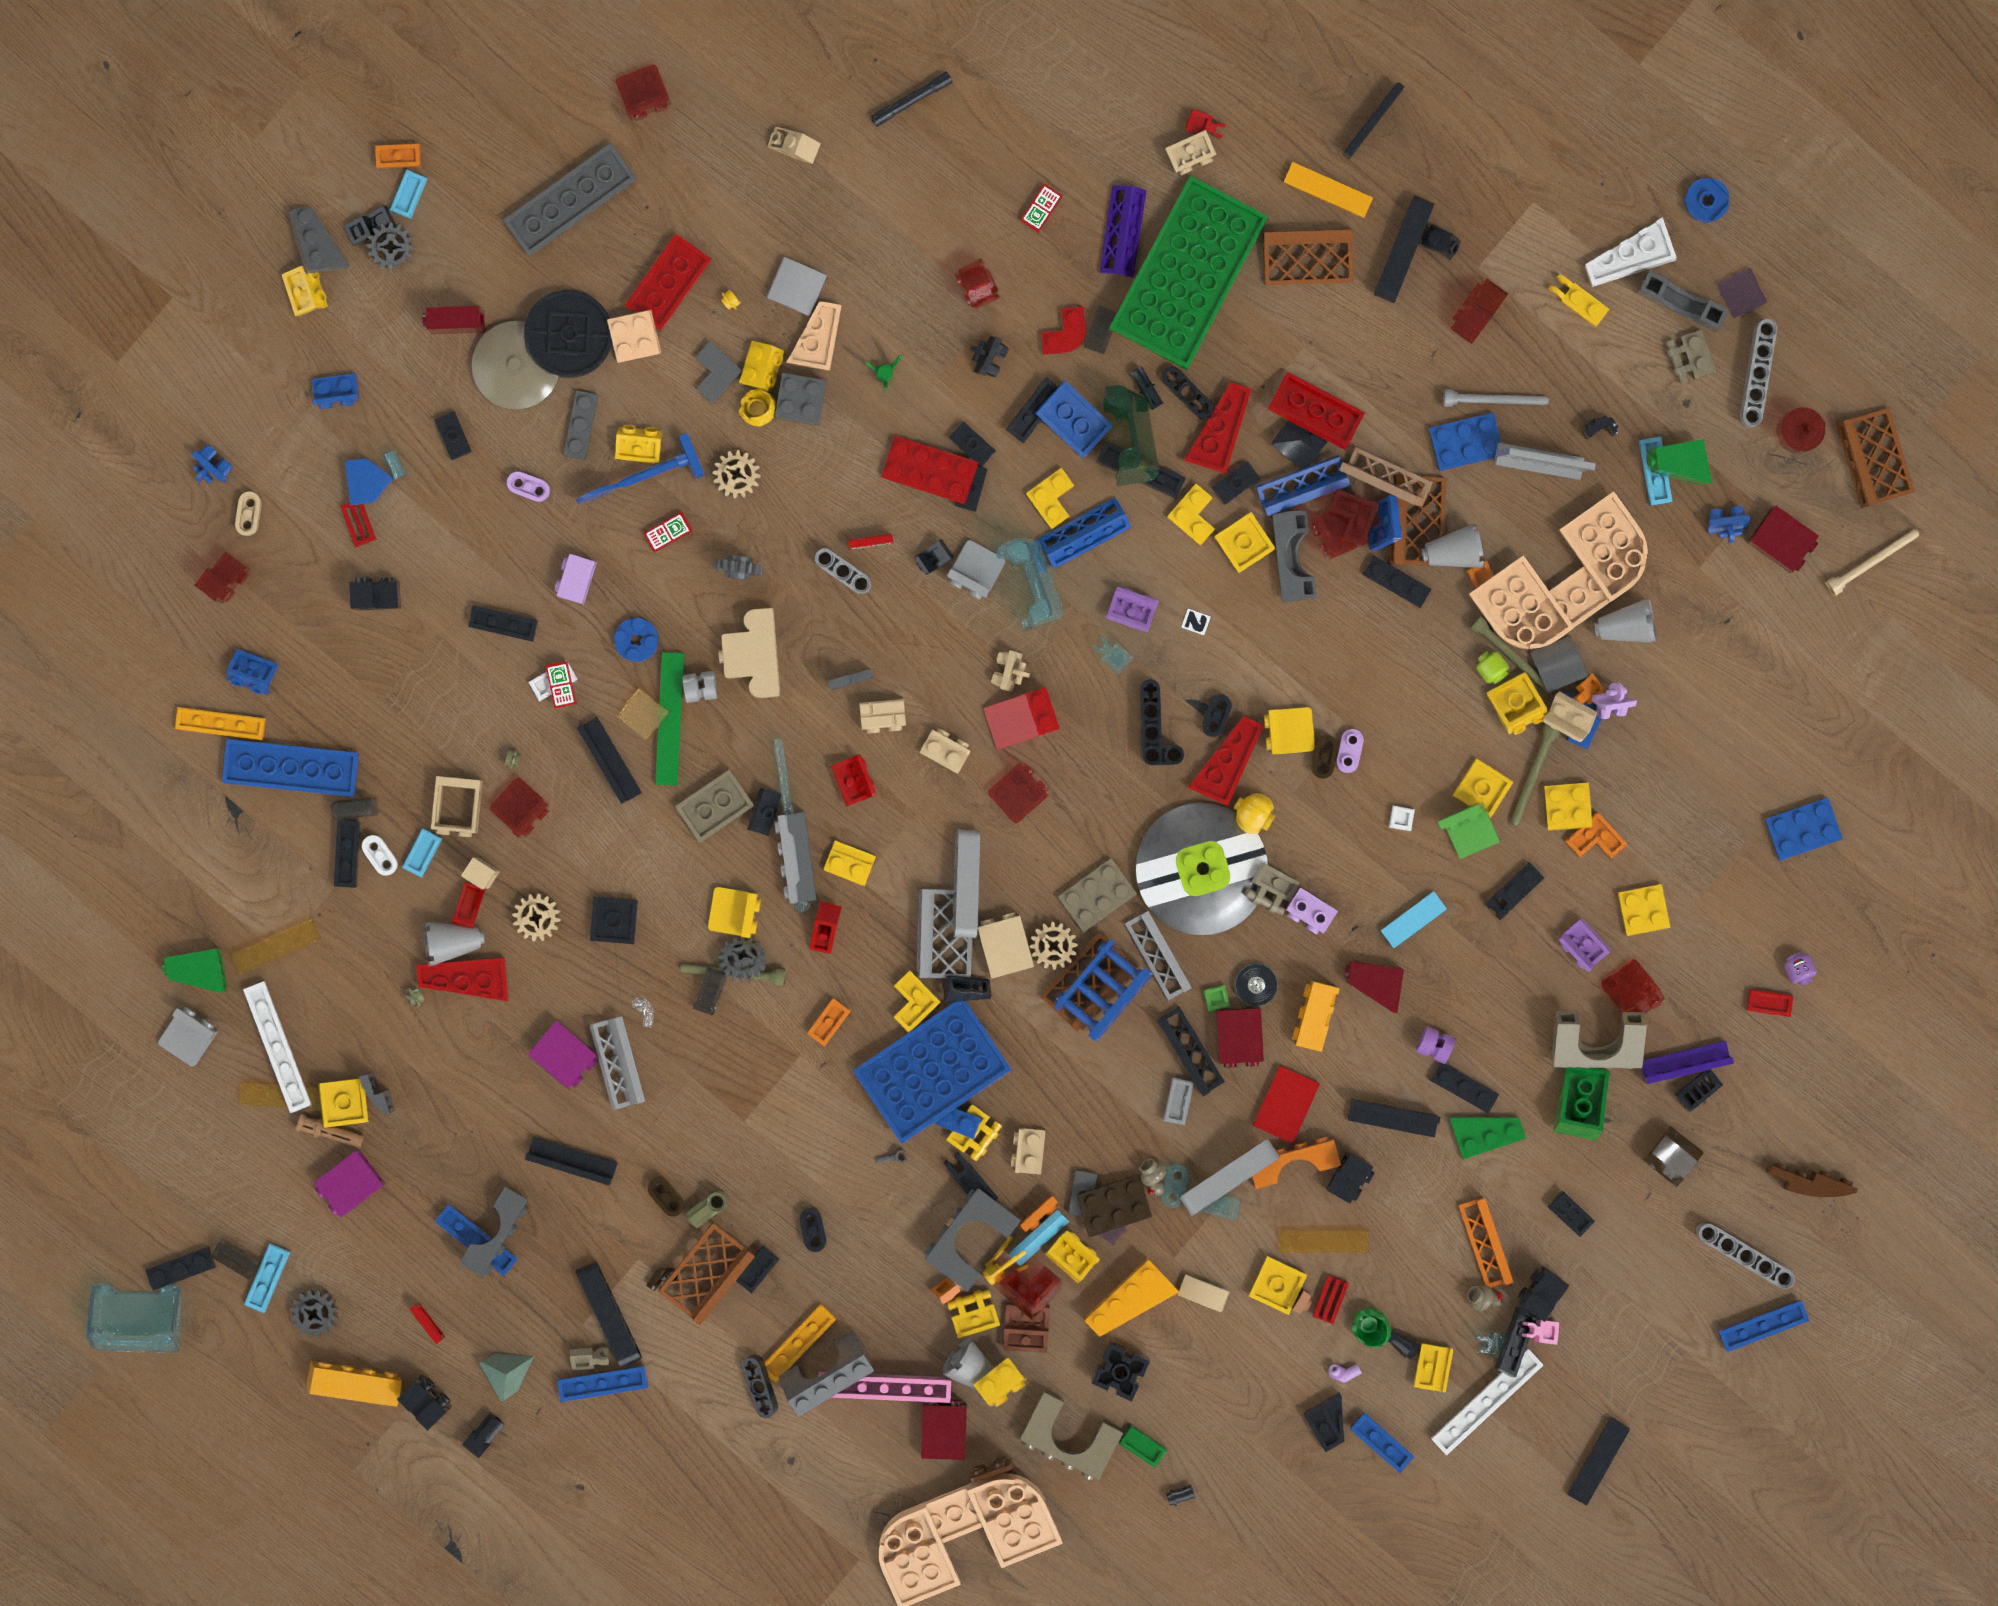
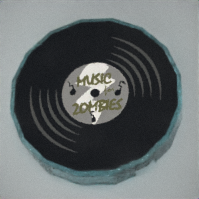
M1252 963L1240 969L1234 983L1236 995L1248 1006L1253 1007L1264 1006L1271 1002L1277 994L1279 985L1273 970L1260 963Z

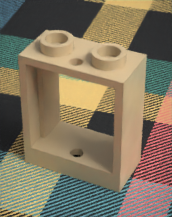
M436 776L431 829L437 830L436 834L450 835V831L459 832L458 836L472 837V833H478L483 781ZM444 786L475 789L471 827L440 824Z

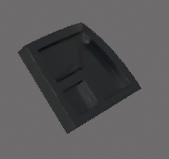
M1288 420L1270 445L1302 469L1310 466L1328 441Z

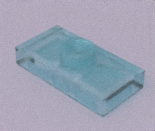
M1224 1195L1199 1212L1237 1221L1242 1199Z

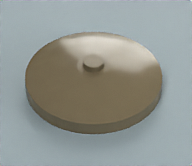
M521 321L505 322L490 329L477 343L472 357L473 378L480 392L493 404L509 410L529 409L542 403L553 392L559 380V377L543 371L530 357L524 341L525 322Z

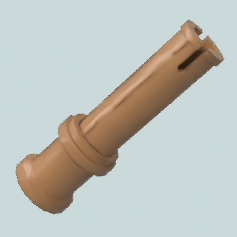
M301 1113L296 1127V1132L303 1131L312 1134L314 1138L322 1136L357 1147L358 1149L361 1148L365 1136L335 1126L324 1128L322 1119L316 1120L307 1117L305 1113Z

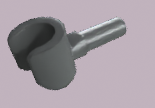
M899 1149L890 1156L876 1158L877 1164L888 1161L904 1163L908 1159L899 1160L898 1154L906 1151Z

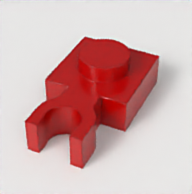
M1191 109L1184 131L1196 135L1206 130L1207 134L1210 132L1213 137L1222 139L1223 135L1217 134L1216 128L1218 126L1225 128L1226 124L1211 123L1213 116Z

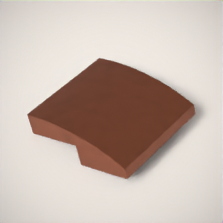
M1006 1303L1003 1350L1047 1353L1050 1305Z

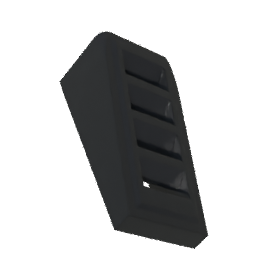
M947 975L943 984L945 1002L991 999L992 996L990 979Z
M1709 1069L1702 1072L1674 1095L1684 1108L1691 1112L1722 1087L1723 1084L1714 1072ZM1707 1075L1715 1084L1713 1087L1705 1080ZM1701 1081L1708 1091L1704 1092L1698 1083ZM1693 1087L1700 1093V1097H1697L1691 1090ZM1687 1092L1694 1100L1692 1103L1685 1096Z

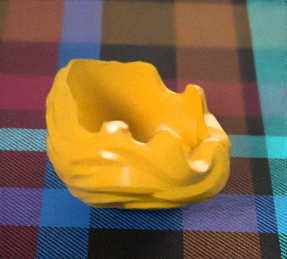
M762 389L750 390L740 401L739 415L746 423L752 426H763L775 416L776 401L770 393Z

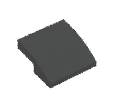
M1571 636L1529 652L1546 693L1589 676Z
M374 1071L359 1077L369 1099L383 1114L387 1115L396 1111L389 1090L380 1092Z

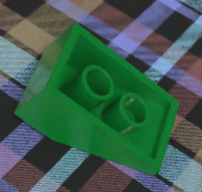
M1565 1068L1555 1113L1553 1132L1594 1141L1599 1138L1604 1127L1610 1071L1598 1068Z

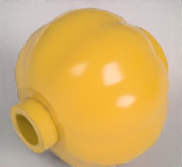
M1253 793L1245 799L1240 797L1234 807L1237 810L1236 822L1238 826L1248 834H1258L1262 828L1267 831L1276 817L1272 814L1274 809L1272 801L1261 793Z

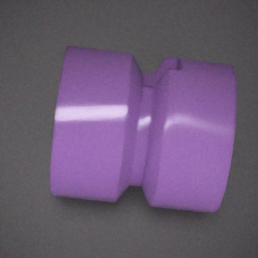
M1426 1026L1418 1042L1416 1052L1426 1057L1432 1055L1433 1060L1445 1064L1452 1052L1456 1038L1445 1033L1439 1035L1438 1030Z

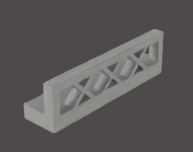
M1149 911L1125 923L1168 1000L1192 988ZM1143 919L1147 926L1144 936L1136 934L1131 927L1132 924ZM1148 930L1153 938L1147 937ZM1138 937L1143 938L1142 944L1140 943ZM1146 939L1156 942L1157 950L1155 955L1146 953L1144 950ZM1159 949L1164 957L1158 956ZM1148 956L1154 957L1153 964ZM1157 958L1166 960L1168 963L1166 974L1156 971L1155 963ZM1170 969L1173 972L1174 976L1169 975ZM1159 975L1165 976L1164 983ZM1167 979H1176L1181 988L1169 994L1165 987Z
M616 1017L589 1025L612 1110L645 1102L623 1017ZM606 1025L608 1035L605 1040L600 1037L597 1027ZM607 1047L613 1051L614 1056L611 1061L605 1058L604 1052ZM613 1068L619 1073L617 1083L610 1076ZM618 1089L624 1092L626 1102L618 1104L616 1098Z

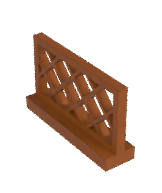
M1353 229L1263 231L1265 285L1353 282ZM1322 243L1328 251L1319 259L1310 250L1316 244ZM1326 243H1334V244H1333V245L1331 246V248H1330ZM1338 243H1348V252L1340 258L1333 249ZM1295 244H1300L1306 249L1298 260L1288 252ZM1304 244L1312 245L1309 248H1307ZM1269 245H1279L1284 250L1276 261L1269 255ZM1282 245L1290 246L1287 249H1285ZM1308 252L1317 260L1309 271L1300 263ZM1330 252L1340 260L1331 270L1322 262ZM1286 253L1295 261L1288 271L1278 264ZM1347 256H1348V264L1344 261V260L1347 258ZM1269 259L1274 262L1270 267ZM1319 263L1329 271L1323 279H1317L1311 273ZM1343 263L1348 268V278H1339L1333 271ZM1299 264L1307 273L1301 279L1295 280L1289 273ZM1277 265L1285 274L1279 280H1270L1269 271ZM1330 274H1332L1335 278L1328 277L1330 276ZM1308 275H1310L1313 279H1305V278H1306ZM1286 276H1288L1291 280H1283V279H1284Z
M1889 408L1836 424L1861 508L1915 492ZM1884 414L1887 422L1884 429L1874 424L1877 416ZM1861 421L1868 425L1864 435L1857 432L1854 423ZM1871 428L1881 432L1877 443L1867 438ZM1885 435L1892 439L1893 445L1890 450L1880 445ZM1865 441L1875 446L1870 456L1863 453L1862 446ZM1878 449L1888 454L1883 464L1873 459ZM1891 457L1899 461L1897 471L1887 466ZM1871 462L1881 467L1877 477H1874L1869 472L1868 468ZM1885 470L1894 475L1890 485L1880 480ZM1898 478L1905 481L1907 490L1901 492L1894 488ZM1878 484L1888 489L1885 496L1879 499L1875 492Z
M1404 475L1393 476L1396 485L1399 486L1406 483ZM1423 477L1432 482H1440V492L1435 497L1428 492V497L1431 500L1424 507L1417 506L1420 511L1413 518L1407 513V506L1410 503L1397 497L1402 539L1389 545V565L1430 566L1428 561H1418L1422 557V551L1414 542L1421 535L1428 542L1432 541L1425 533L1431 525H1434L1439 530L1437 538L1444 536L1446 478ZM1420 481L1416 482L1418 486L1421 488L1419 491L1415 493L1417 495H1419L1422 492L1424 485ZM1433 502L1439 508V514L1434 519L1426 511ZM1422 513L1431 521L1423 530L1414 521ZM1411 523L1420 532L1412 540L1406 535V528ZM1412 546L1419 555L1414 560H1405V551Z
M1101 932L1097 934L1040 996L1078 1033H1081L1087 1025L1076 1016L1071 1020L1066 1015L1065 1007L1062 1008V1011H1058L1054 1008L1057 1003H1053L1047 996L1053 990H1062L1065 993V990L1071 987H1065V977L1068 974H1077V979L1079 978L1080 973L1084 972V970H1080L1082 958L1092 957L1093 961L1098 955L1095 954V944L1100 939L1109 942ZM1116 946L1112 948L1115 952H1117L1121 957L1128 961L1137 970L1139 969ZM1092 949V954L1086 955ZM1106 956L1108 969L1103 970L1108 972L1110 976L1111 972H1116L1112 978L1124 987L1132 976L1122 968L1111 969L1110 958ZM1077 965V971H1071ZM1092 973L1093 986L1088 987L1093 988L1095 993L1096 988H1101L1097 994L1109 1003L1117 993L1107 984L1096 985V977ZM1062 981V987H1056ZM1077 990L1078 1002L1073 1003L1078 1005L1080 1009L1081 1004H1086L1082 1011L1094 1019L1102 1009L1091 1000L1081 1002V993Z
M712 1222L660 1287L658 1293L686 1313L700 1326L754 1259L755 1254ZM713 1230L721 1234L722 1243L709 1244L708 1236ZM724 1237L730 1242L724 1243ZM735 1245L740 1249V1252L736 1257L726 1258L725 1246ZM722 1246L724 1258L711 1260L709 1248ZM707 1248L708 1260L695 1262L694 1253L698 1249ZM724 1262V1272L712 1275L711 1263ZM709 1264L710 1275L697 1277L696 1265ZM693 1266L694 1277L681 1279L680 1271L682 1268ZM718 1278L716 1282L713 1284V1279ZM710 1279L711 1288L708 1291L699 1292L697 1281ZM695 1281L696 1293L683 1294L682 1283ZM679 1283L681 1295L671 1296L665 1291L670 1284ZM697 1296V1305L690 1311L684 1306V1298Z

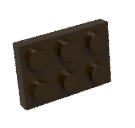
M1139 1174L1076 1194L1088 1237L1152 1217Z

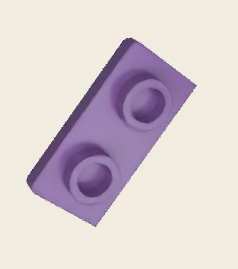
M1117 587L1106 619L1148 633L1159 601L1149 595H1141L1128 588Z
M1583 917L1563 932L1559 938L1562 948L1566 952H1570L1575 957L1576 963L1582 969L1585 968L1587 972L1592 970L1594 965L1612 950Z

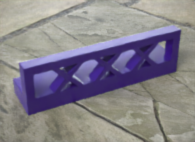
M1112 185L1099 273L1118 274L1134 278L1147 190L1135 186ZM1119 191H1125L1124 200L1119 203ZM1120 213L1121 221L1116 225L1115 217ZM1115 235H1117V236H1118V242H1117V244L1113 247V246H1112V238H1113ZM1114 257V269H1109V260Z
M1721 1041L1643 1060L1641 1072L1644 1083L1651 1084L1734 1064V1060L1729 1055L1727 1042Z

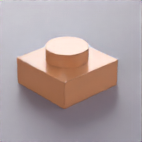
M1302 1289L1292 1310L1298 1314H1301L1302 1311L1306 1312L1312 1303L1310 1299L1311 1294Z

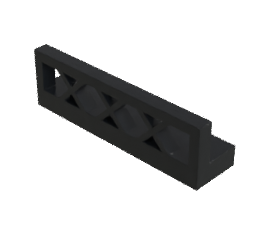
M596 717L584 725L581 724L576 727L620 803L624 804L642 793L641 789L599 718Z
M1180 1007L1157 1019L1203 1097L1225 1082ZM1178 1013L1182 1019L1181 1029L1171 1027L1167 1019ZM1184 1024L1186 1025L1189 1031L1183 1030ZM1174 1031L1180 1032L1179 1037L1176 1036ZM1182 1033L1192 1035L1194 1038L1192 1048L1182 1046L1180 1042ZM1196 1043L1200 1050L1194 1049ZM1185 1049L1191 1051L1190 1057L1188 1056ZM1193 1052L1204 1055L1203 1067L1193 1064L1191 1061ZM1207 1062L1212 1069L1206 1068ZM1196 1068L1202 1069L1201 1075ZM1205 1070L1214 1072L1218 1078L1217 1082L1208 1087L1203 1080Z
M1351 1099L1347 1120L1435 1138L1437 1124L1440 1123L1441 1117Z
M533 1137L529 1152L526 1153L525 1157L527 1161L609 1186L612 1184L618 1162L537 1137Z

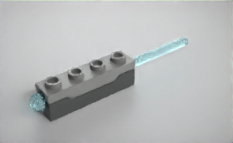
M778 739L773 741L784 812L775 821L776 834L781 836V842L778 843L779 856L783 855L784 864H781L782 878L786 877L787 886H784L785 900L789 899L790 904L794 903V908L797 912L804 913L811 906V903L806 904V901L817 900L805 812L793 814L783 741Z

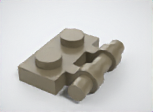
M1702 329L1681 336L1682 346L1680 347L1676 346L1674 339L1666 342L1668 347L1667 353L1672 358L1675 367L1674 373L1675 376H1678L1680 384L1689 381L1687 372L1691 371L1694 379L1716 372ZM1684 352L1689 363L1683 366L1680 354Z
M1261 862L1251 881L1258 885L1255 891L1248 888L1244 896L1248 897L1252 903L1256 905L1261 904L1266 907L1267 911L1282 915L1285 911V907L1280 905L1282 899L1290 902L1300 882ZM1266 891L1274 894L1271 900L1264 897Z

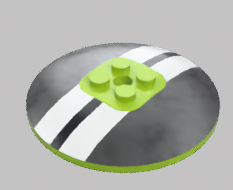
M1192 803L1167 812L1148 829L1137 853L1136 880L1145 904L1161 922L1183 933L1211 935L1235 927L1245 920L1256 908L1257 905L1252 903L1244 894L1248 888L1253 891L1257 889L1258 885L1251 881L1260 863L1268 865L1266 851L1259 835L1244 832L1236 822L1235 811L1212 803ZM1201 862L1206 863L1209 867L1206 875H1200L1197 872V865Z

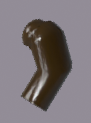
M671 1267L657 1269L646 1286L656 1291L660 1283L665 1282L675 1269Z

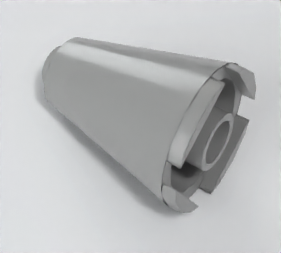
M1477 524L1468 525L1426 543L1425 548L1421 549L1423 561H1428L1430 566L1484 567V561L1479 562L1480 556H1483L1479 531H1474L1477 528Z
M1644 599L1598 618V623H1595L1596 636H1601L1602 640L1657 642L1651 601Z
M423 922V927L427 926V931L423 932L426 957L431 956L432 960L428 962L429 966H434L480 949L481 944L485 943L483 930L479 931L478 926H474L472 929L458 924Z
M965 1339L958 1345L961 1348L957 1352H951L942 1371H944L943 1375L947 1378L977 1390L974 1384L993 1370L994 1366L972 1340Z

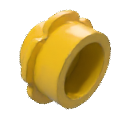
M730 289L726 293L722 292L723 298L721 301L729 310L732 307L737 309L741 302Z

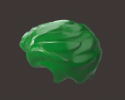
M1365 1307L1354 1314V1323L1351 1326V1331L1360 1343L1370 1348H1379L1388 1342L1391 1337V1326L1383 1312Z

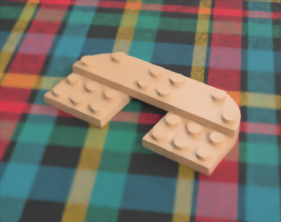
M1614 491L1559 530L1584 566L1550 591H1548L1523 555L1469 593V596L1491 625L1495 634L1504 642L1521 649H1536L1552 644L1595 612L1629 590L1640 579L1645 569L1648 554L1647 543L1640 527Z
M1000 1473L970 1483L895 1515L887 1523L881 1534L879 1562L898 1606H909L961 1585V1581L944 1543L979 1528H984L1001 1568L1063 1544L1045 1502V1497L1040 1489L1022 1476Z

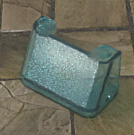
M1033 537L1018 538L1007 541L997 547L995 551L998 559H1007L1011 562L1012 566L1023 563L1036 600L1033 606L1027 608L1028 616L1026 619L1021 621L1023 631L1027 632L1059 620L1063 615V606L1040 542Z
M108 1283L92 1285L85 1334L90 1346L101 1351L178 1352L181 1337L182 1291L175 1285H166L165 1288L160 1289V1293L117 1292Z

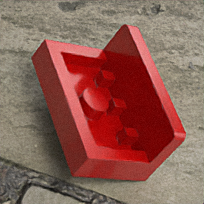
M860 754L830 766L845 807L876 795L875 784L867 772V763Z

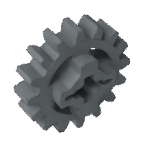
M392 222L388 223V227L380 223L381 229L373 228L374 236H367L371 240V243H366V247L371 248L367 255H374L372 262L374 264L379 261V268L381 269L384 265H387L390 271L392 265L400 269L399 263L402 262L406 265L408 263L405 258L413 256L409 252V249H414V245L409 244L413 237H406L408 230L404 229L401 231V224L399 223L396 227H393ZM386 232V237L381 241H376L382 233ZM395 232L402 236L404 242H398L395 239ZM392 240L394 245L400 247L392 248L391 252H388V249L383 246ZM376 250L383 251L386 259L384 260L379 257ZM399 251H404L398 259L394 260V256Z
M727 555L726 560L715 559L714 570L724 571V577L750 580V575L761 576L763 566L752 564L753 558Z
M734 937L732 944L725 942L726 949H720L721 956H718L720 970L724 971L726 978L731 975L733 982L737 978H740L741 983H744L745 978L752 982L753 975L760 977V970H765L764 963H767L765 949L761 948L759 941L754 944L752 937L748 941H745L744 937L737 941Z
M310 1289L307 1292L308 1296L301 1293L299 1295L301 1300L295 1299L293 1301L297 1306L290 1308V1311L295 1313V1315L290 1317V1320H296L297 1323L293 1327H300V1334L307 1331L309 1338L312 1337L313 1333L318 1338L321 1336V1331L327 1334L329 1333L328 1327H335L332 1320L339 1318V1316L334 1314L339 1308L332 1306L336 1301L335 1299L330 1301L327 1299L329 1296L328 1292L322 1296L320 1289L315 1294ZM310 1299H318L314 1304L305 1302ZM325 1305L328 1308L329 1315L325 1314ZM314 1309H317V1310H318V1311H317V1315H318V1316H316L315 1318H312V1317H311V1315H312V1312H311V1311L314 1310ZM300 1311L304 1314V1321L301 1319ZM314 1323H319L320 1325H323L318 1328L311 1327V1325H313Z

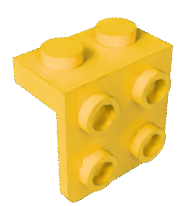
M1311 708L1268 710V715H1264L1265 728H1269V737H1266L1267 751L1271 750V755L1309 752L1315 749Z
M721 887L715 888L708 923L709 930L751 938L752 934H756L758 921H754L755 912H759L761 906V899H758V894Z
M1008 1357L977 1381L974 1387L989 1406L995 1404L996 1407H999L1009 1399L1006 1396L1011 1391L1017 1393L1026 1385L1024 1381L1027 1377L1020 1373Z

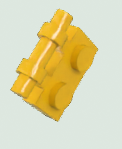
M972 1104L966 1113L982 1118L975 1137L982 1130L986 1133L983 1139L978 1144L974 1139L952 1131L946 1140L963 1153L969 1146L973 1148L974 1151L970 1157L977 1162L981 1155H985L987 1152L986 1148L991 1141L998 1137V1132L1002 1125L995 1121L991 1128L985 1123L990 1116Z
M989 1289L984 1291L976 1290L974 1294L965 1297L960 1295L955 1297V1300L947 1302L949 1310L956 1308L959 1310L958 1315L951 1317L958 1339L1000 1326L994 1303L987 1306L984 1304L985 1299L992 1297ZM977 1302V1309L966 1312L965 1305Z

